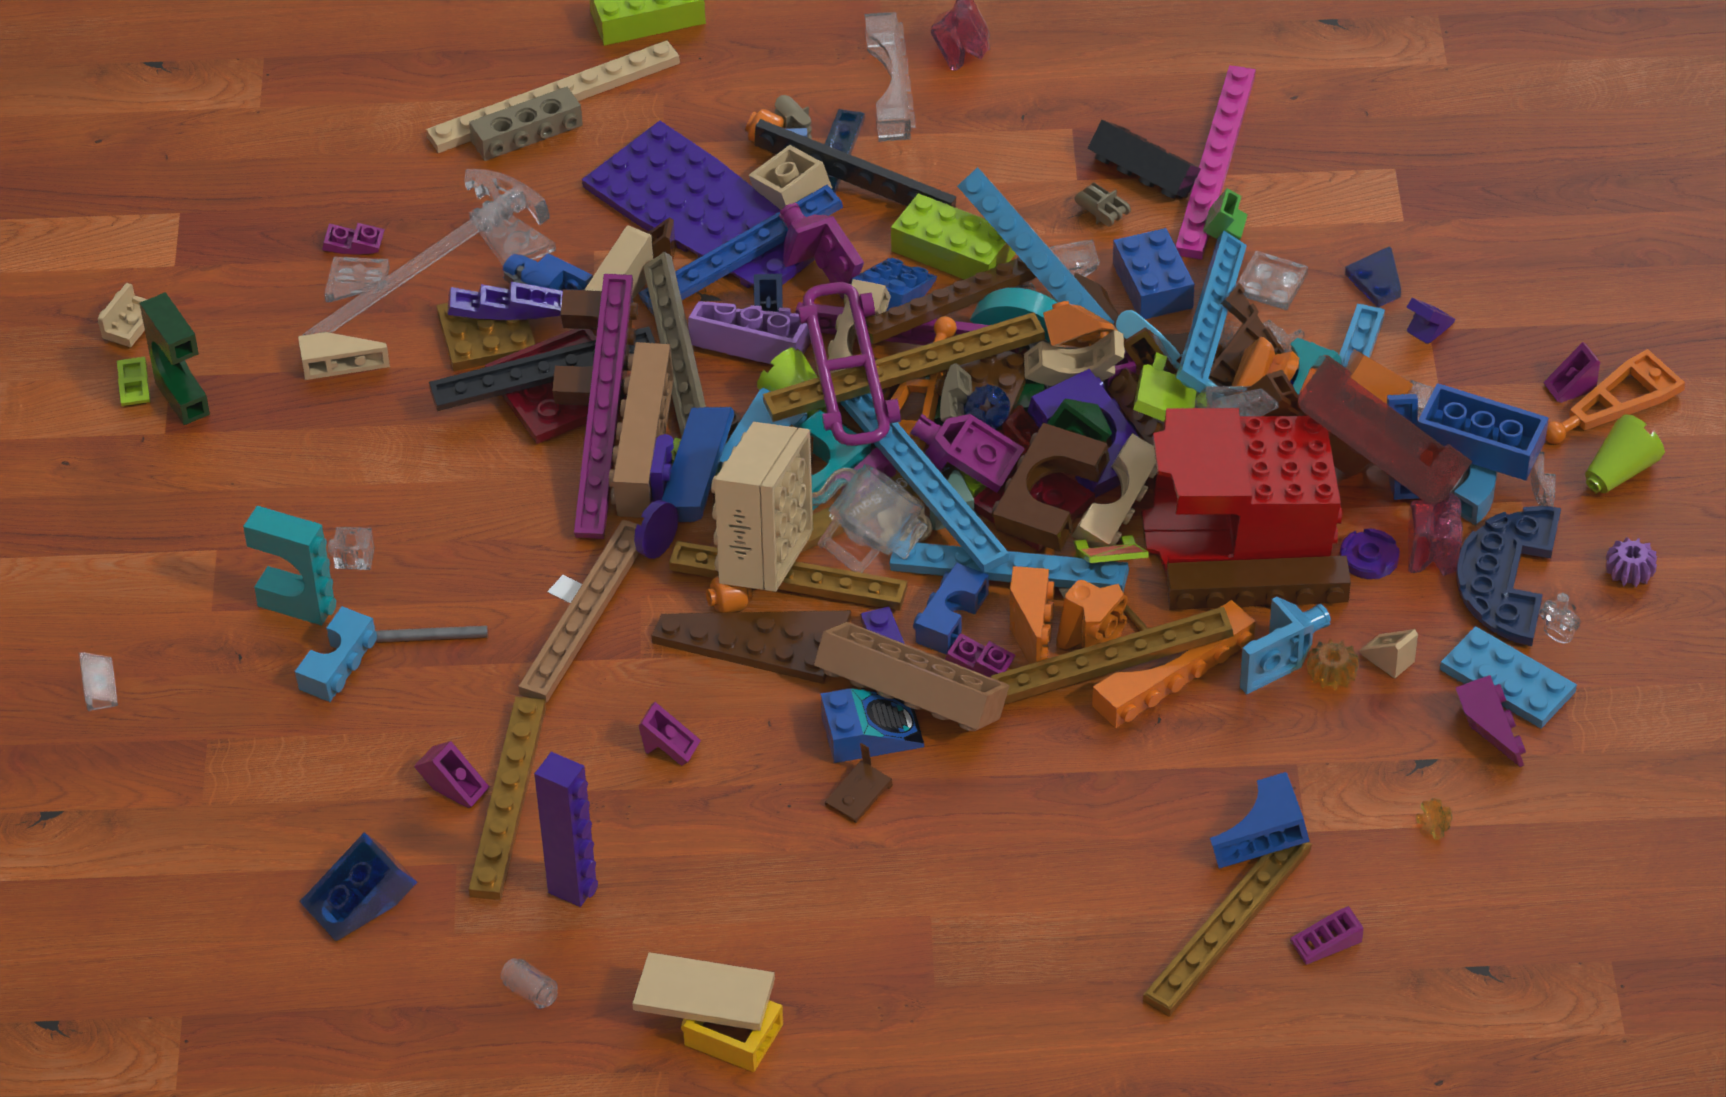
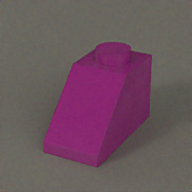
M452 741L432 746L414 766L433 790L467 808L472 807L489 788V785Z

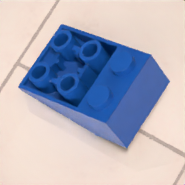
M888 258L855 276L853 279L885 285L891 296L887 308L888 311L890 308L908 303L914 298L925 296L936 281L937 276L929 274L925 268L909 267L903 265V262L899 259Z

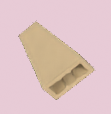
M627 225L585 290L602 291L604 274L632 275V298H634L647 284L643 266L653 260L651 235ZM591 329L594 335L597 336V330Z

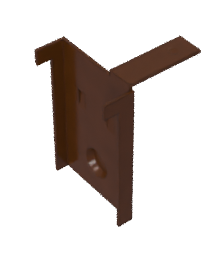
M860 743L863 760L856 765L825 801V805L829 804L854 819L855 823L858 822L887 787L890 789L893 785L892 778L871 767L869 747Z

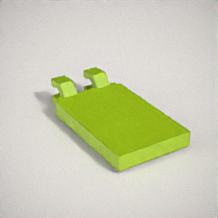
M1156 352L1153 364L1143 365L1140 372L1133 410L1164 422L1166 408H1194L1197 391L1184 386L1176 378L1175 374L1164 371L1167 356Z

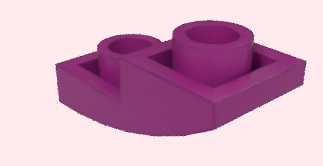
M329 223L322 250L341 254L379 252L385 229L357 223L356 230Z
M960 633L949 649L945 660L991 678V675L1007 671L1016 655L991 641L985 647Z

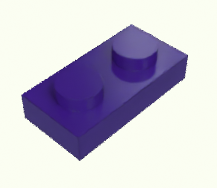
M890 607L861 613L863 628L905 644Z

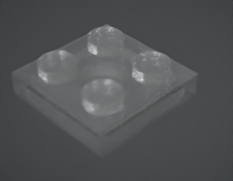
M1255 251L1237 284L1240 283L1245 289L1243 294L1246 298L1288 310L1308 275V266Z

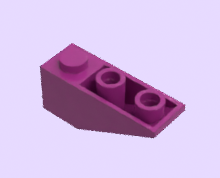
M1491 675L1455 687L1469 726L1519 767L1524 766L1521 754L1526 753L1520 735L1514 737L1511 728L1516 727L1510 709L1503 710L1501 703L1505 702L1506 698L1501 685L1497 684L1494 686Z

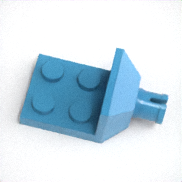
M1279 597L1272 599L1269 634L1258 640L1250 641L1246 646L1242 647L1240 688L1246 695L1302 667L1311 648L1314 632L1331 624V618L1327 609L1322 604H1317L1313 608L1302 612L1297 605Z

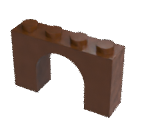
M563 290L560 314L563 328L597 330L602 291ZM632 297L619 407H621V400L627 396L624 393V382L628 371L630 345H635L636 331L635 328H632V320H637L638 303H633ZM555 366L552 389L555 404L589 406L593 366Z
M1043 423L1038 433L1035 432L1032 435L1026 455L1020 457L1015 475L1006 482L1004 495L1001 500H997L993 506L992 517H994L996 530L1061 552L1073 529L1070 512L1037 501L1030 495V491L1038 480L1052 473H1069L1098 483L1110 461L1107 443Z

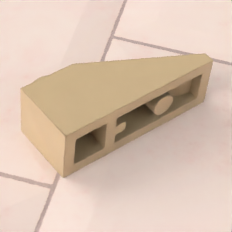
M329 332L298 336L305 380L390 367L386 343Z

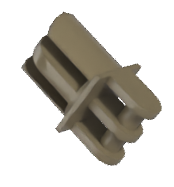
M780 95L775 102V114L783 117V127L785 129L807 128L808 138L812 139L810 135L812 128L810 126L809 107L807 106L802 109L790 96Z
M1094 182L1083 191H1080L1074 198L1079 206L1096 216V224L1102 222L1108 227L1114 224V220L1119 221L1122 219V214L1127 215L1131 212L1129 204L1117 196V190L1109 193Z

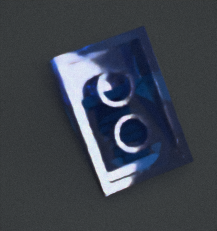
M364 832L299 902L331 937L338 941L396 906L416 885L417 881L382 844Z

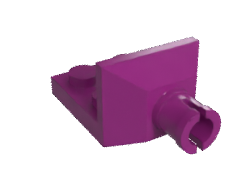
M797 203L786 205L779 214L780 219L788 228L784 243L783 264L785 267L815 258L817 266L823 270L830 283L845 282L852 284V279L860 274L864 261L833 216L815 214L805 217ZM838 293L840 297L844 299L845 294Z
M922 414L910 432L911 435H915L929 445L925 455L940 472L945 464L949 462L996 493L1025 449L971 414L948 418L942 426L934 423Z

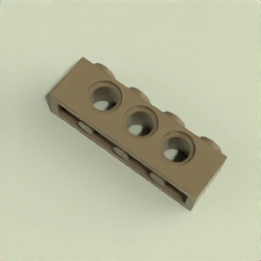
M564 87L469 121L471 142L484 161L583 126L580 103L570 89Z

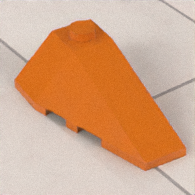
M1069 301L1055 303L1052 305V310L1043 312L1051 346L1071 349L1085 348L1095 344L1113 330L1118 331L1112 323L1080 305L1069 304Z

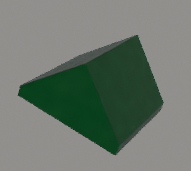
M1066 398L1047 423L1105 443L1112 434L1098 404Z

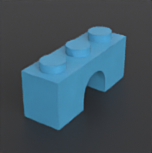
M343 606L326 627L330 646L337 648V650L328 654H321L310 650L295 670L299 690L331 702L337 692L342 691L348 676L359 667L361 658L368 648L370 649L374 646L377 639L373 618Z

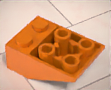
M1013 566L1010 586V630L1028 663L1032 664L1048 659L1049 647H1044V645H1048L1051 639V624H1047V622H1051V619H1053L1054 601L1048 600H1053L1054 581H1049V569Z

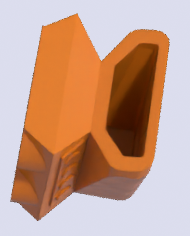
M1259 337L1245 349L1228 396L1247 406L1255 414L1250 409L1243 392L1265 375L1279 370H1283L1290 381L1298 368L1300 358L1293 351L1275 355L1273 345L1266 338Z
M1085 580L1076 581L1065 594L1056 646L1062 649H1069L1081 644V647L1085 648L1119 638L1127 622V616L1123 615V611L1128 601V597L1124 595L1119 584L1099 588Z

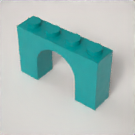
M818 410L800 425V428L810 429V436L813 437V454L827 463L823 470L811 475L813 510L820 504L826 503L831 495L842 487L841 480L871 453V443L847 446L835 440L831 430H824L822 419L824 412ZM842 425L845 433L856 434L849 428Z
M257 505L243 526L247 547L279 556L291 563L301 574L298 575L267 566L254 586L258 607L322 626L328 615H332L336 608V599L334 598L332 588L333 579L330 576L329 569L330 560L327 557L326 551L327 540L324 538L322 524Z

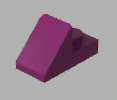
M656 702L651 704L638 725L644 750L647 754L659 747L681 766L689 761L701 741Z

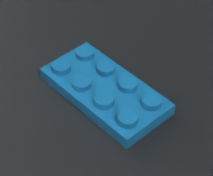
M1476 626L1440 664L1441 671L1463 684L1491 675L1494 686L1500 684L1504 692L1506 701L1501 703L1502 706L1541 729L1573 696L1577 684Z

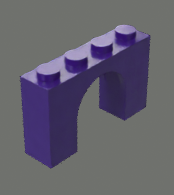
M1087 369L1032 396L1027 412L1037 426L1041 428L1043 423H1048L1065 398L1099 405L1112 432L1110 436L1112 445L1108 448L1110 461L1098 483L1075 476L1079 484L1095 493L1096 498L1121 485L1118 475L1111 466L1131 434L1139 436L1133 423L1127 421L1121 413L1117 401L1111 399L1105 391L1101 379L1095 377L1092 371Z

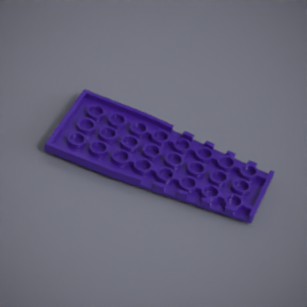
M658 121L582 179L583 188L647 231L652 230L667 218H672L674 220L677 248L684 252L690 250L697 254L698 258L781 211L721 161L662 121ZM784 241L729 274L739 278L741 284L747 288L750 286L754 287V274H782V285H784L813 262L815 258L785 267L783 264Z

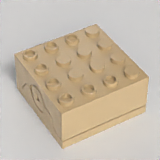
M753 422L747 432L742 434L741 441L737 446L733 447L731 456L727 461L723 462L722 469L712 480L711 491L715 494L712 516L716 520L717 526L714 533V545H717L718 548L715 570L719 571L720 584L761 590L765 588V590L776 592L813 531L810 429L798 428L797 430V427Z

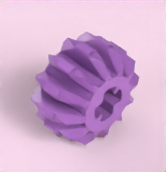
M1628 537L1623 542L1616 540L1613 547H1610L1609 551H1607V573L1611 574L1613 581L1621 580L1623 587L1627 583H1632L1635 587H1637L1639 582L1647 584L1650 577H1653L1656 572V551L1651 550L1650 543L1641 544L1639 538L1636 541H1631Z

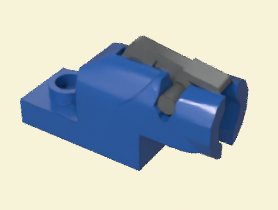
M549 253L539 262L524 255L513 254L503 265V278L509 283L512 281L561 291L585 290L593 278L592 274Z

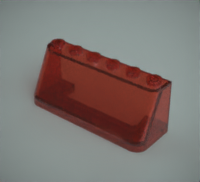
M1319 356L1310 368L1298 394L1297 404L1300 410L1423 501L1431 504L1442 502L1472 461L1451 445L1446 444L1445 447L1362 387L1350 378L1352 373L1330 356Z

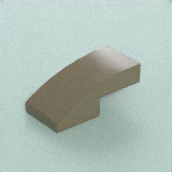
M956 363L950 366L942 390L940 417L943 422L948 418L964 415L963 404L973 400L971 375Z

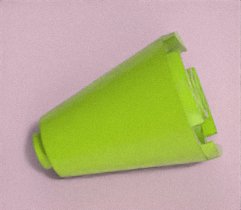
M792 347L781 352L770 362L773 367L768 373L763 370L757 381V388L759 390L765 388L769 391H775L818 377L804 354L798 348L796 350ZM826 406L806 412L807 419L818 410L827 413Z
M1628 414L1623 415L1615 422L1585 472L1586 484L1592 491L1607 493L1660 461L1665 453L1663 443L1654 431L1649 434L1644 429L1647 425L1645 422Z

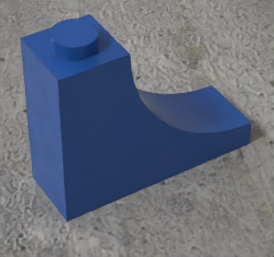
M1287 772L1257 780L1258 795L1249 814L1233 828L1210 838L1219 869L1310 842L1305 821Z

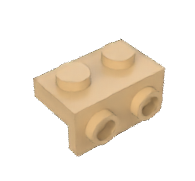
M126 283L115 294L109 305L100 312L98 317L102 338L128 347H132L145 331L139 303L147 300L135 296L132 284Z

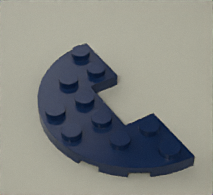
M1531 506L1523 507L1522 512L1507 514L1505 511L1487 519L1485 525L1476 532L1472 531L1462 545L1458 556L1456 581L1464 604L1480 623L1496 634L1515 643L1528 646L1533 645L1543 594L1514 589L1521 553L1551 559L1561 514V508Z

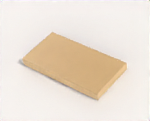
M649 952L632 1003L633 1010L760 1031L774 985L775 972Z

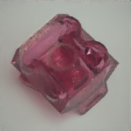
M956 0L954 7L939 14L931 26V35L951 70H958L964 65L966 51L982 59L984 54L990 50L988 42L990 33L974 0Z
M1448 492L1436 501L1415 500L1411 502L1408 515V571L1410 573L1423 571L1433 561L1443 576L1457 571L1463 532L1460 498Z

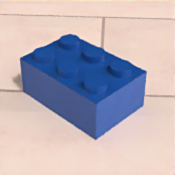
M1167 228L1113 240V266L1135 311L1144 319H1149L1193 308L1195 284Z

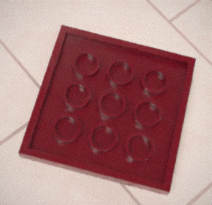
M572 329L485 364V367L596 340V336L591 329ZM553 382L502 395L536 444L587 424L588 406L555 404L552 392Z

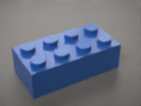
M1437 383L1417 421L1414 446L1526 481L1545 443L1549 417Z

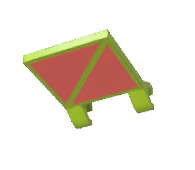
M1133 535L1121 536L1122 545L1089 548L1086 539L1073 541L1076 548L1074 557L1083 558L1089 563L1149 558L1147 550L1135 543Z

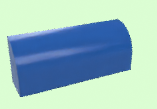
M732 407L691 408L671 469V480L667 481L662 497L663 501L672 503L677 508L678 522H695L703 516L711 491L712 480L716 475L734 418Z

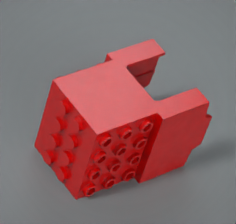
M1166 408L1164 431L1153 433L1157 465L1153 508L1142 510L1141 512L1146 550L1149 553L1159 555L1166 577L1167 563L1331 556L1332 546L1338 542V528L1336 525L1342 522V508L1340 506L1341 501L1326 416H1240L1239 408Z

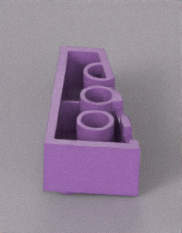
M698 301L688 318V330L693 346L757 362L771 364L770 362L777 355L792 347L796 350L798 348L805 354L811 343L807 323L801 324L799 314L791 313V308H779V312L762 311V306L751 305V307L736 309L735 304Z

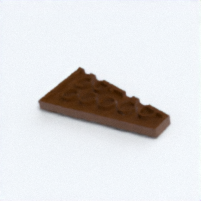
M851 610L661 614L651 637L653 644L824 684L827 677L823 672L824 669L814 666L823 631L850 622L852 616Z

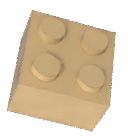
M791 145L749 174L753 188L780 210L788 204L796 203L827 184L832 189L823 162Z

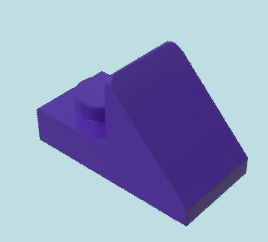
M1411 298L1407 305L1408 309L1415 312L1407 332L1427 344L1435 340L1453 325L1456 320L1434 305L1415 298Z

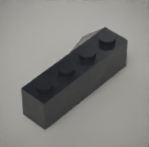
M1101 119L1087 148L1096 153L1095 159L1109 165L1110 161L1118 165L1116 170L1128 176H1131L1132 173L1139 175V182L1152 188L1154 184L1162 187L1160 193L1172 199H1176L1177 195L1187 198L1201 168L1170 152L1167 153L1166 149L1147 141L1142 136L1130 132L1129 129Z

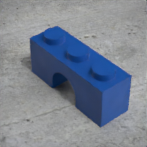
M956 562L950 573L946 572L937 592H933L930 595L927 607L923 613L919 612L915 617L913 629L916 631V643L947 655L959 634L962 633L961 615L953 611L964 610L976 614L988 596L989 575Z

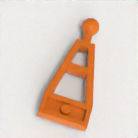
M943 316L936 320L934 324L936 336L933 342L954 336L957 326L951 317ZM944 370L930 374L929 380L917 378L901 383L891 400L897 399L899 409L901 410L911 392L926 393L922 414L934 422L939 395L935 390V383L943 376ZM901 420V422H898L923 451L926 442L910 434L917 421Z
M1646 349L1625 361L1570 409V418L1561 423L1557 421L1549 422L1545 440L1550 444H1559L1565 439L1566 433L1577 426L1585 431L1619 419L1625 414L1630 415L1661 404L1684 391L1685 382L1651 351ZM1629 375H1632L1651 392L1623 403L1610 393L1613 388ZM1598 401L1607 408L1590 415L1585 414Z

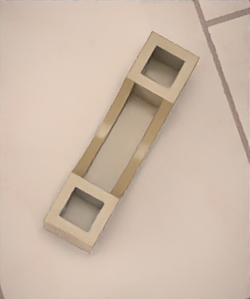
M853 279L851 285L857 289L859 296L864 293H872L875 307V315L872 316L887 311L891 296L885 285ZM844 295L845 307L843 313L839 314L836 320L837 332L835 339L831 340L828 346V360L853 356V344L857 335H855V325L847 295ZM841 370L830 371V374Z
M1133 433L1125 442L1111 466L1121 483L1120 499L1110 504L1092 503L1072 534V537L1077 540L1086 539L1090 548L1116 545L1122 535L1118 531L1122 523L1127 525L1135 512L1131 508L1135 500L1141 501L1148 489V486L1144 485L1148 477L1153 479L1157 473L1154 446Z

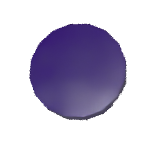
M663 500L651 503L643 511L641 517L644 520L641 525L637 524L635 529L634 542L636 550L647 558L655 559L661 556L669 548L678 528L679 516L677 508L672 503Z
M1364 529V532L1356 533L1354 531L1343 539L1340 547V556H1347L1349 573L1364 579H1380L1390 575L1397 568L1400 551L1396 546V541L1389 534L1376 529Z

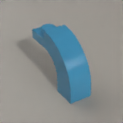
M1433 452L1432 457L1441 463L1445 460H1456L1466 468L1468 477L1454 491L1452 512L1477 525L1487 515L1492 506L1496 471Z

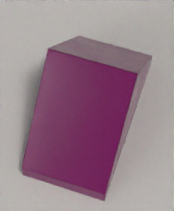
M1582 342L1543 383L1560 403L1588 394L1597 386L1600 361L1587 344Z

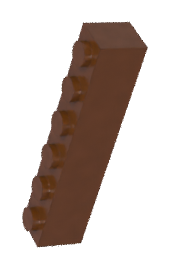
M1347 556L1167 563L1166 584L1169 610L1219 608L1231 600L1239 607L1271 606L1272 599L1275 597L1293 604L1302 605L1349 602L1351 581Z

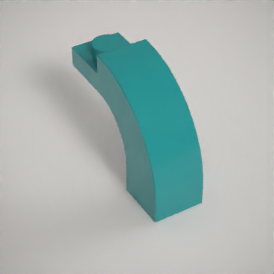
M1003 288L993 291L981 299L970 321L975 324L993 325L1035 312L1045 331V339L1050 342L1043 312L1052 310V305L1058 302L1033 290Z

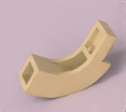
M1113 330L1095 344L1079 349L1060 348L1041 341L1024 353L1025 378L1040 384L1054 386L1090 369L1094 376L1099 377L1101 381L1115 375V364L1124 359L1123 333Z

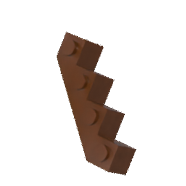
M1283 370L1265 375L1243 392L1250 409L1257 416H1326L1334 467L1350 477L1367 471L1389 455L1375 429L1359 434L1345 410L1328 414L1314 390L1297 394Z

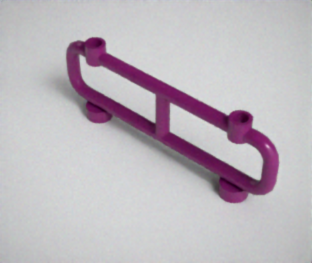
M845 282L814 286L805 293L803 306L798 307L800 323H807L826 404L827 413L822 414L824 430H831L835 440L847 446L878 442L888 434L890 423L901 422L897 399L884 401L865 317L875 315L872 293H864L859 296L857 289ZM842 293L847 295L861 355L827 360L814 300L820 296ZM864 366L878 428L871 432L847 434L843 430L830 371Z

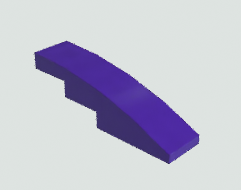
M512 281L509 289L481 284L479 292L451 287L448 294V315L495 320L539 319L561 316L563 291Z

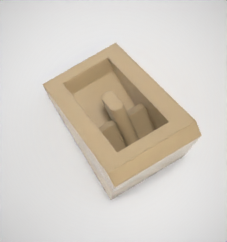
M1415 629L1379 634L1359 651L1363 657L1393 678H1396L1415 662L1418 633Z

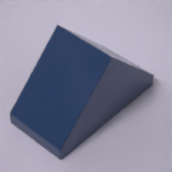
M754 274V306H762V311L779 312V308H783L782 274Z

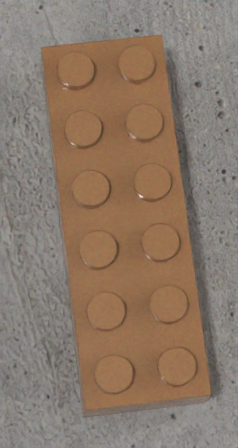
M636 342L634 354L630 353L628 357V371H631V374L625 377L624 393L627 394V399L621 400L620 415L623 417V423L618 422L616 435L617 440L620 441L619 446H614L613 463H616L615 470L610 469L609 487H612L611 504L616 505L617 516L643 518L641 517L643 511L652 503L650 470L656 439L658 436L666 434L674 375L670 344Z
M850 622L823 631L814 666L824 669L823 672L826 675L845 677L850 679V683L860 688L870 687L877 690V694L885 698H898L905 701L904 705L913 709L923 708L932 712L931 715L940 720L951 719L958 722L959 727L968 731H976L1000 719L1010 686Z

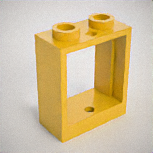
M769 1000L760 1031L752 1030L745 1043L703 1027L704 1022L683 1018L681 1030L684 1033V1045L755 1072L783 1026V1007L781 1004Z

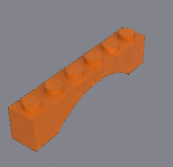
M1233 600L1227 602L1221 607L1225 608L1233 629V637L1189 649L1180 657L1152 669L1135 672H1115L1093 686L1092 707L1115 728L1125 722L1132 721L1142 711L1156 706L1161 699L1171 693L1178 692L1193 679L1202 677L1207 670L1218 663H1224L1231 655L1241 650L1250 641H1253L1255 638L1256 621Z

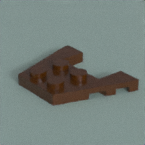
M1240 283L1232 288L1221 304L1241 321L1242 325L1216 358L1214 357L1209 374L1210 379L1229 388L1232 386L1245 349L1259 337L1266 338L1273 345L1275 355L1285 353L1270 328H1265L1257 316L1259 311L1254 303L1250 305L1243 294L1245 289ZM1182 352V354L1179 356V358L1176 360L1179 364H1180V361H1181L1183 352Z

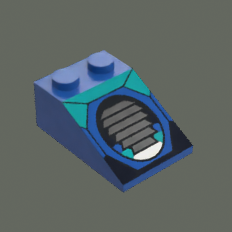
M849 688L821 693V717L834 763L861 759L860 743L869 747L870 757L923 748L924 741L915 710L904 705L905 701L885 698L872 691Z

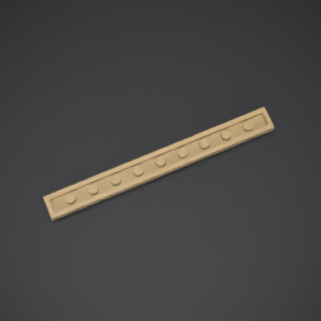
M666 40L426 129L427 138L436 151L440 153L471 141L469 121L564 87H568L577 101L680 64L679 54Z

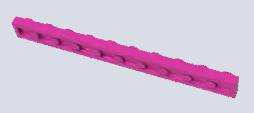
M1229 65L1199 165L1201 170L1194 182L1176 242V248L1180 256L1201 260L1203 258L1209 234L1205 233L1203 229L1210 207L1222 193L1255 80L1256 69Z

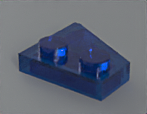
M1390 246L1345 267V275L1377 308L1401 297V285Z

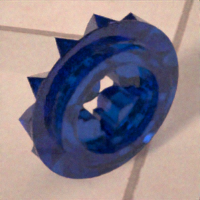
M986 384V386L975 387V391L971 395H967L964 409L966 415L971 414L993 429H996L1006 421L1010 412V401L1007 394L1001 388ZM988 398L989 403L997 407L988 409L985 416L984 411L977 407L985 405V400Z

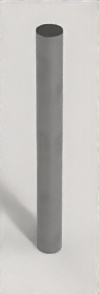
M487 626L377 630L375 643L488 638Z

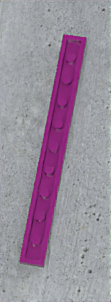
M604 274L574 528L575 538H605L610 493L609 472L613 466V448L616 440L633 288L632 275Z

